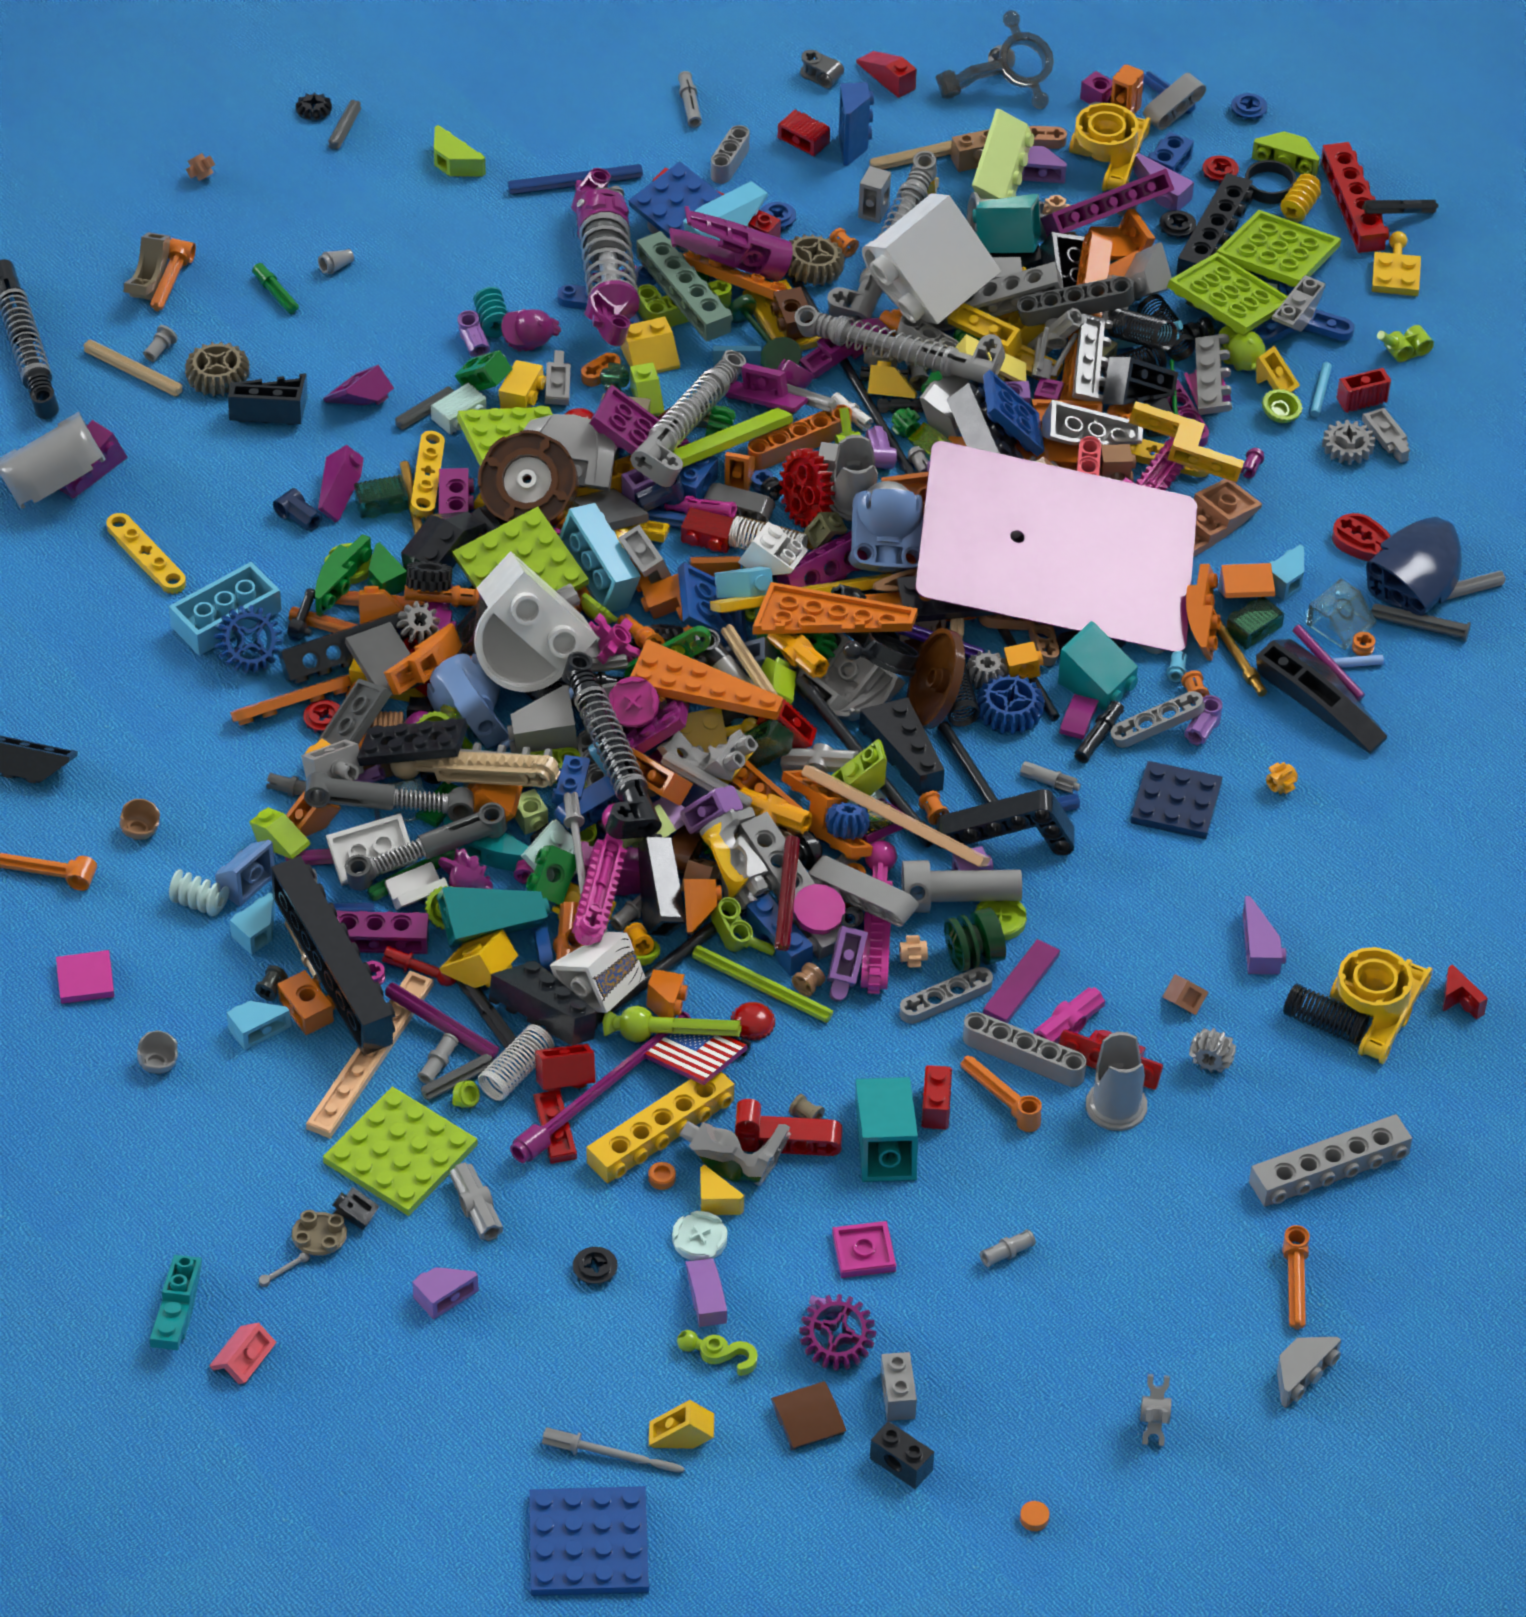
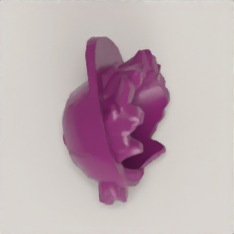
M522 309L521 311L509 312L503 317L501 323V330L505 341L509 343V347L517 351H532L536 347L543 346L552 336H558L561 332V328L558 326L559 321L550 318L544 311L537 309Z
M464 848L455 850L453 861L444 857L438 860L439 866L449 874V886L493 889L490 877H484L487 867L484 865L479 866V858L477 856L469 857Z

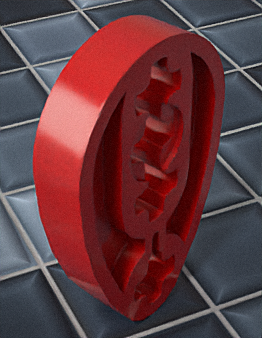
M1350 513L1339 517L1335 521L1332 540L1338 549L1350 556L1370 561L1377 553L1383 550L1381 543L1391 535L1371 517L1359 513Z

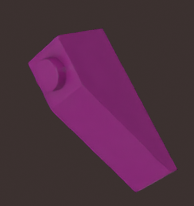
M348 445L330 454L325 460L318 510L335 523L339 521L362 473L364 458Z

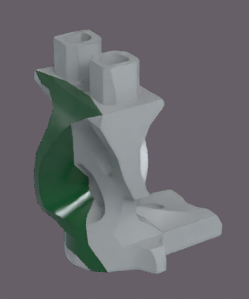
M687 1121L680 1136L691 1142L689 1147L708 1168L719 1176L734 1182L749 1180L761 1186L777 1164L778 1158L791 1135L789 1132L791 1127L786 1124H779L766 1144L753 1154L743 1152L737 1136L732 1131L715 1128L704 1122L698 1127Z

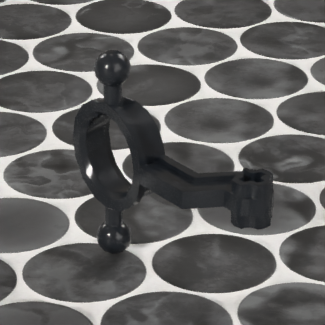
M839 584L838 587H833L831 593L867 598L861 589ZM881 632L845 633L854 640L847 642L843 646V654L848 660H857L861 657L892 673L907 677L915 676L917 672L915 665L920 655L908 644Z

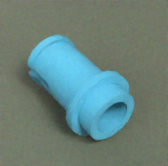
M1175 651L1171 654V663L1166 672L1169 680L1175 683L1181 682L1182 676L1186 673L1187 655L1184 654L1182 658V651Z

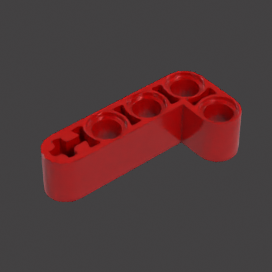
M742 1099L737 1103L735 1135L743 1151L757 1152L771 1138L779 1124H786L791 1127L789 1130L791 1135L781 1154L834 1156L841 1152L843 1127L836 1120L761 1116V1104L758 1101Z

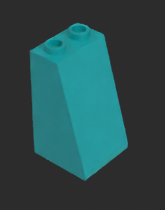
M444 887L437 895L449 948L462 945V943L501 929L508 934L541 926L547 919V914L550 913L547 898H543L542 893L538 891Z
M910 1077L856 1079L855 1104L862 1182L917 1180L918 1133Z

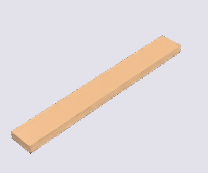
M805 765L801 772L803 776L978 867H987L991 859L813 766Z
M409 971L400 984V987L423 1001L434 986L433 979L413 971ZM389 1000L395 1011V1017H393L395 1026L393 1044L363 1056L358 1047L307 1121V1130L331 1139L414 1013L393 1000Z

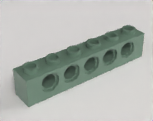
M662 231L637 240V259L706 342L731 332V322L733 321L731 311L723 306L718 295L713 294L707 282L702 280L697 275L695 268L687 263L684 255L678 252L675 247H672L671 239H667Z

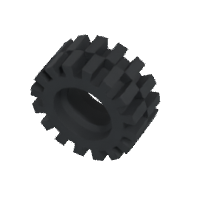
M420 561V563L413 562L407 565L406 586L408 588L423 592H442V590L448 591V589H451V566L430 561L429 563L425 561Z

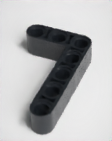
M1045 789L939 816L936 819L935 830L964 845L1037 827L1053 853L1064 856L1074 851V825L1054 794Z

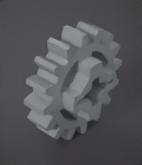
M1345 420V424L1336 421V426L1329 425L1328 430L1324 431L1322 447H1325V454L1331 453L1330 459L1339 458V463H1342L1344 460L1348 461L1349 465H1352L1353 460L1361 463L1362 458L1368 460L1369 455L1373 454L1375 437H1372L1373 431H1366V425L1358 426V421H1355L1353 424H1350L1349 420Z

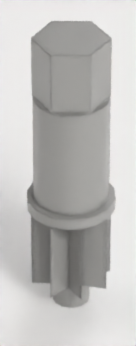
M1027 761L1022 764L1020 776L1072 794L1074 790L1079 791L1081 784L1077 783V778L1063 774L1060 771L1056 772Z

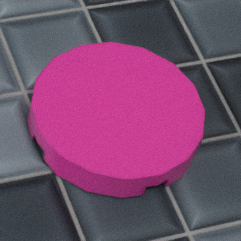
M630 676L621 679L611 689L608 696L616 718L626 728L646 726L655 718L659 710L660 700L656 689L650 682L641 677Z
M812 884L804 887L797 893L794 899L793 917L803 930L812 934L824 935L841 925L842 915L845 914V903L842 896L834 888L823 884Z

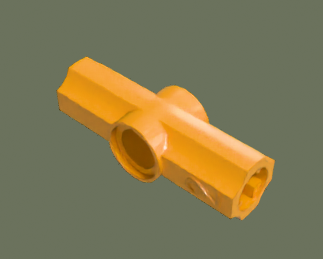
M768 634L767 639L782 652L785 659L793 667L799 666L812 678H822L827 673L830 665L828 660L814 649L813 645L804 635Z
M745 787L739 790L752 798L750 807L753 808L755 816L768 812L777 827L782 826L801 834L808 831L812 814L809 811L793 806L774 794L764 795Z

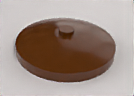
M946 628L937 629L923 643L918 652L920 657L915 665L917 672L915 676L909 678L907 697L925 729L935 728L948 715L957 698L963 678L965 665L963 640L956 631Z

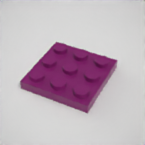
M611 385L589 424L598 433L604 434L611 439L617 447L623 448L632 455L648 438L650 429L656 425L659 419Z
M665 697V700L659 703V710L655 718L646 726L639 728H626L624 726L623 733L626 735V740H628L630 747L645 753L685 728L690 702Z

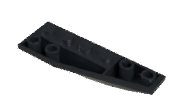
M1292 639L1272 640L1256 655L1257 671L1262 677L1369 754L1387 739L1385 732L1333 670Z

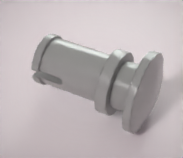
M158 326L157 333L153 337L154 340L144 350L143 355L149 361L155 362L164 349H168L171 344L177 342V335L167 326Z

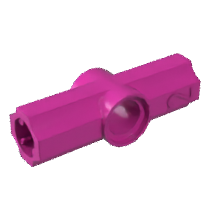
M1088 987L1071 1002H1061L1054 1009L1052 1016L1037 1027L1033 1034L1055 1043L1059 1042L1061 1032L1065 1029L1078 1034L1085 1026L1087 1019L1105 1006V999L1098 989Z

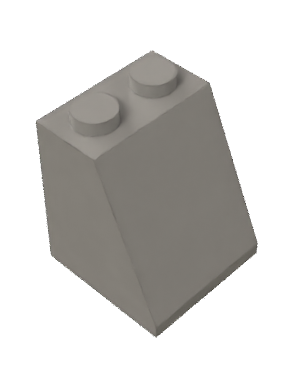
M568 685L562 686L510 714L512 725H507L511 753L520 754L523 747H530V752L566 747L578 750Z

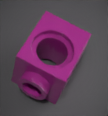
M1095 71L1081 81V100L1088 104L1093 102L1111 103V79Z

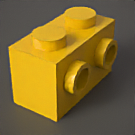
M516 360L512 366L513 369L506 376L498 390L501 409L534 406L540 390H543L546 385L543 365Z

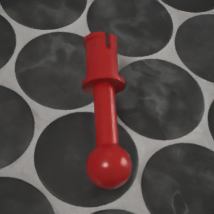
M390 946L386 947L385 956L382 958L383 963L404 969L403 972L405 973L410 968L437 978L438 983L442 986H452L456 983V979L441 973L438 967L413 959L412 952L407 954Z

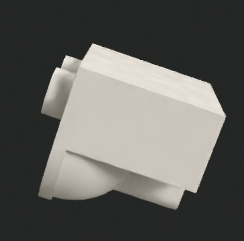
M930 194L877 239L870 241L862 249L865 264L877 284L912 323L922 319L928 323L939 324L1001 272L950 195Z
M511 551L477 587L488 608L482 614L476 627L474 637L476 656L487 676L506 689L530 692L548 687L562 677L569 654L576 651L584 653L598 638L584 616Z

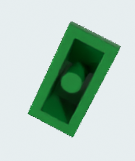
M380 542L377 543L368 568V586H379V590L385 589L390 595H396L405 590L407 571Z

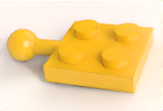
M1396 231L1391 234L1389 244L1393 248V253H1374L1372 292L1418 296L1421 256L1402 254V249L1408 242L1405 233Z
M712 708L688 713L686 727L681 729L680 732L692 746L700 745L705 753H709V745L716 748L718 744H727V737L736 731L741 730L745 736L751 735L755 737L759 734L760 727L756 724L757 719L752 717L744 719L739 725L725 727L722 710ZM677 749V753L683 756L682 752Z

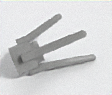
M1045 327L1042 338H1037L1032 376L1037 379L1041 377L1050 379L1051 376L1056 377L1059 367L1078 337L1077 333L1073 334L1056 364L1052 366L1053 361L1044 358L1049 328Z

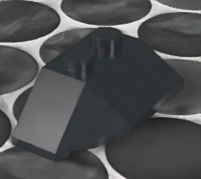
M467 511L431 514L402 550L403 568L407 571L409 563H420V561L429 563L430 561L433 563L439 562L441 565L447 564L453 569L457 562L453 558L452 551L475 540L487 524Z
M0 735L1 776L6 778L22 777L26 778L27 782L40 783L78 755V751Z

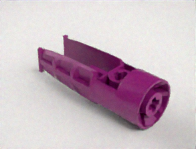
M685 206L687 225L715 236L720 241L684 230L669 229L672 247H676L677 244L721 264L752 274H760L772 281H780L785 276L792 260L793 249L790 241L736 222L690 211L689 206Z

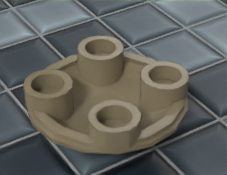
M305 1210L292 1228V1240L295 1246L302 1252L310 1255L333 1253L342 1247L347 1237L344 1218L339 1214Z

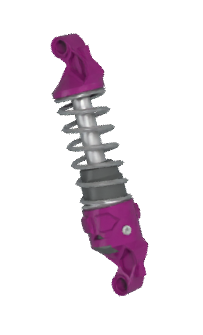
M593 168L583 181H576V192L571 205L572 210L577 216V234L581 241L580 247L584 261L583 270L585 272L586 292L588 295L584 315L592 320L593 327L598 329L602 338L608 344L621 346L625 342L630 327L629 319L635 316L639 309V294L636 285L633 253L631 251L629 210L624 197L616 190L607 188L611 177L610 173L602 168ZM624 266L626 269L621 272L619 267ZM592 270L599 271L595 275L590 274ZM593 281L599 282L595 286L592 285Z

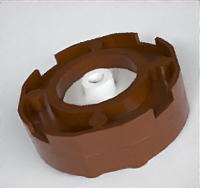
M522 430L507 437L503 436L489 448L478 471V487L482 500L487 509L503 524L539 507L553 527L567 516L578 494V473L569 452L559 441L539 431Z

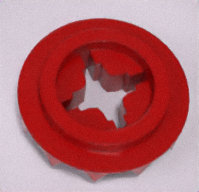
M1218 155L1206 159L1203 163L1202 171H1204V177L1210 178V182L1216 180L1220 184L1227 173L1237 176L1239 166L1232 158Z
M319 700L311 703L304 711V721L307 728H313L315 733L320 730L324 731L340 705L331 700ZM328 714V718H325L324 720L320 721V717L323 718L325 715Z

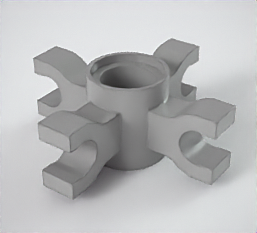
M1148 1374L1147 1384L1150 1389V1396H1142L1140 1421L1148 1422L1147 1428L1142 1435V1444H1148L1150 1434H1157L1159 1436L1158 1445L1164 1446L1165 1438L1161 1428L1162 1423H1170L1171 1398H1164V1393L1169 1387L1170 1376L1164 1375L1163 1384L1156 1386L1153 1384V1374Z

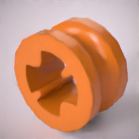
M1358 632L1355 634L1352 643L1353 652L1359 656L1371 655L1375 645L1374 636L1368 632Z

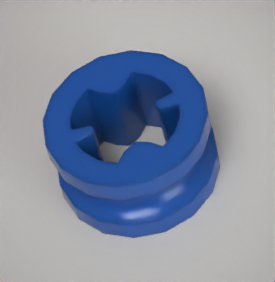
M764 469L755 471L752 474V489L761 493L760 486L763 482L760 481L773 477V474Z

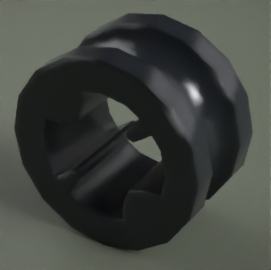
M769 477L761 484L760 492L773 499V501L782 496V494H779V491L783 489V486L779 484L778 478Z

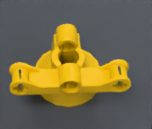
M1099 103L1090 105L1081 110L1076 117L1075 132L1070 141L1069 153L1087 157L1091 156L1100 162H1110L1103 179L1102 191L1106 192L1107 190L1129 183L1130 174L1135 165V155L1140 153L1142 142L1148 136L1151 118H1137L1130 110L1117 104Z
M1377 947L1361 948L1347 955L1340 964L1338 976L1332 985L1329 997L1347 1004L1359 1013L1369 1014L1370 1017H1373L1372 1024L1359 1046L1358 1055L1363 1056L1365 1054L1378 1059L1380 1064L1386 1062L1401 1027H1405L1410 1018L1415 1001L1419 994L1427 988L1433 968L1428 967L1426 969L1412 963L1411 959H1407L1405 962L1402 957L1392 951Z

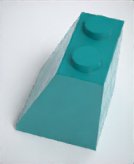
M1039 194L980 201L976 209H973V223H977V231L975 233L989 253H1030L1035 251L1042 239Z
M1090 621L1061 649L1058 684L1077 695L1099 700L1098 707L1105 711L1111 701L1120 702L1125 693L1135 688L1138 683V666L1096 623Z

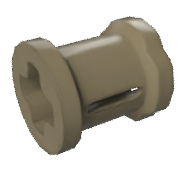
M799 1094L791 1103L788 1112L793 1117L822 1119L825 1108L812 1104L805 1095Z

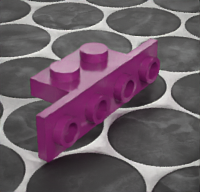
M749 363L741 367L743 383L737 381L731 383L728 392L725 394L729 399H739L751 404L765 405L767 408H780L789 413L798 411L808 403V398L788 393L786 372Z

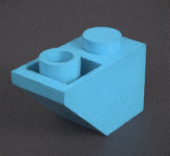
M1300 544L1294 549L1286 551L1276 561L1270 562L1275 594L1283 600H1286L1302 589L1304 546Z
M271 892L257 899L251 906L242 912L236 913L230 919L231 937L251 955L272 941L275 903Z

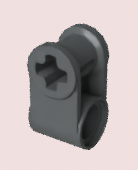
M806 50L802 53L803 66L800 69V74L803 78L811 80L824 88H830L844 74V67L839 61L829 58L816 50Z

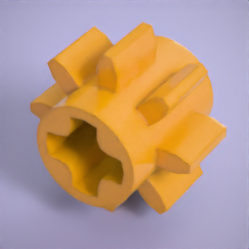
M1285 762L1268 768L1271 773L1266 776V782L1273 792L1287 794L1296 789L1293 783L1297 782L1298 774L1292 765H1286Z

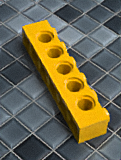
M722 1071L705 1085L691 1079L588 1145L586 1147L587 1164L607 1184L615 1178L622 1177L627 1170L637 1164H642L650 1155L658 1150L665 1149L670 1142L678 1138L687 1121L698 1125L699 1123L706 1122L720 1109L730 1106L734 1101L735 1084Z

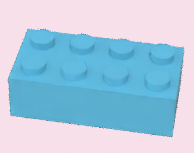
M595 503L570 508L559 537L588 577L589 584L585 587L592 598L610 612L628 608L641 577L638 568L632 563L627 551L617 539L616 533L610 528L604 514L600 512Z
M249 562L170 605L171 627L200 656L213 649L215 644L221 642L220 639L214 638V634L222 633L216 626L217 624L225 625L221 618L224 615L230 617L229 611L231 609L238 613V607L244 606L247 613L248 606L253 605L254 613H256L258 608H263V617L268 613H271L273 616L282 611L280 590L252 562ZM248 619L236 622L239 626H243L246 629L257 624V622ZM232 630L230 631V639L235 637Z

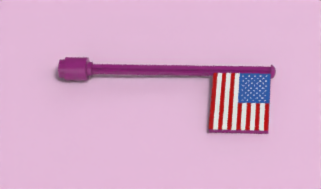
M681 1012V1015L678 1016L677 1018H691V1017H690V1015H689L688 1013H686V1012ZM658 1033L544 1126L531 1125L513 1140L510 1151L513 1157L520 1163L532 1161L550 1146L551 1134L645 1058L705 1085L747 1050V1045L728 1036Z

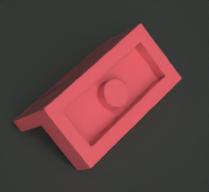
M259 1322L240 1326L209 1366L212 1370L225 1369L238 1384H243L249 1379L277 1342Z

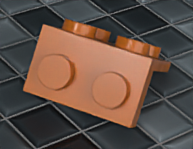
M1127 209L1119 227L1091 226L1088 230L1113 240L1110 260H1120L1137 250L1139 252L1151 247L1156 239L1135 209Z

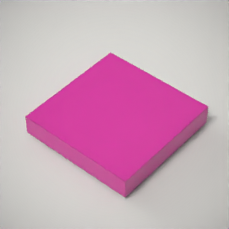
M109 950L56 957L61 1004L115 997Z
M887 1221L832 1227V1236L841 1278L896 1272V1262Z

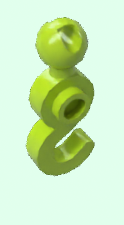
M692 1330L681 1331L677 1337V1344L681 1350L685 1352H691L695 1349L699 1350L701 1358L708 1364H720L732 1359L736 1355H745L748 1359L737 1365V1374L739 1376L748 1375L757 1367V1350L748 1342L738 1341L728 1345L725 1338L720 1335H709L702 1340Z

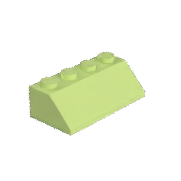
M996 109L972 183L974 191L981 199H1000L1016 196L1018 185L1022 183L1024 166L1028 163L1029 149L1034 144V135L1031 133L1028 124L1001 109Z

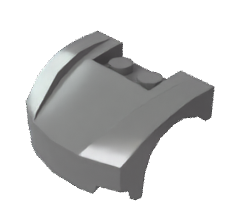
M553 414L530 420L524 430L539 431L559 441L567 449L577 469L579 487L610 491L613 464L618 447L611 439L604 434L598 433L589 424L591 419L577 415Z
M833 633L837 638L835 643L838 648L833 651L835 657L828 659L830 665L827 673L822 678H812L799 666L795 668L790 664L788 668L796 672V679L806 675L839 719L856 721L860 719V709L890 702L904 686L905 682L896 674L871 663L865 658L860 657L857 660H848L843 654V646L851 640L842 633ZM795 687V690L803 697V695Z

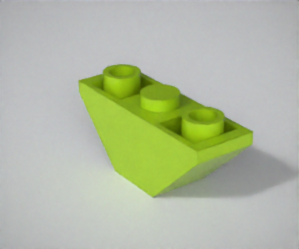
M435 126L434 166L449 176L483 177L486 175V160L480 152H477L441 126Z
M1283 131L1256 138L1253 143L1252 159L1258 161H1279L1288 165L1295 172L1317 176L1320 158L1305 137Z
M877 739L831 776L871 796L885 785L887 759L881 740Z

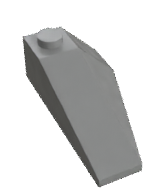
M943 375V379L930 383L921 395L920 401L932 436L957 437L961 432L947 399L967 383L978 388L979 382L954 375L950 377Z
M1056 400L1050 402L1042 417V436L1069 445H1079L1081 439L1086 436L1096 437L1101 442V445L1141 444L1143 427L1128 423L1129 419Z

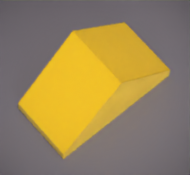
M706 1165L701 1166V1211L710 1212L714 1215H741L744 1212V1195Z

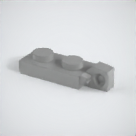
M555 350L554 362L547 363L545 404L569 405L571 364L564 363V351Z
M1381 408L1363 414V423L1369 430L1373 431L1374 437L1389 454L1393 453L1400 463L1408 461L1410 449L1408 448L1407 435L1387 410Z

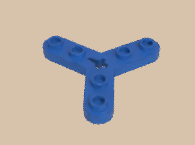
M643 265L635 269L637 288L645 284L653 286L656 284V280ZM567 284L558 289V303L560 305L586 310L588 300L586 286ZM637 314L629 319L630 324L640 322Z
M1278 281V291L1289 296L1295 287H1290ZM1316 309L1312 319L1303 330L1339 341H1346L1353 337L1355 326L1347 318ZM1270 318L1251 331L1257 333L1264 345L1267 346L1296 330Z

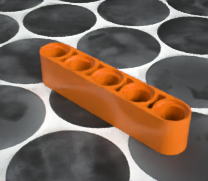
M839 404L832 412H818L752 439L748 443V455L755 456V470L766 469L786 461V456H790V452L796 451V449H815L820 447L821 442L830 443L835 441V435L842 432L839 408L848 406ZM848 407V408H849V415H850V422H851V421H852V410H851L850 407Z

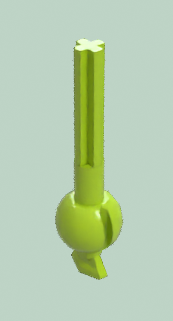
M632 1006L625 1009L621 1016H617L611 1011L605 1013L603 1031L604 1036L620 1031L624 1038L636 1043L647 1040L652 1033L739 1037L741 1021L653 1017L646 1008Z

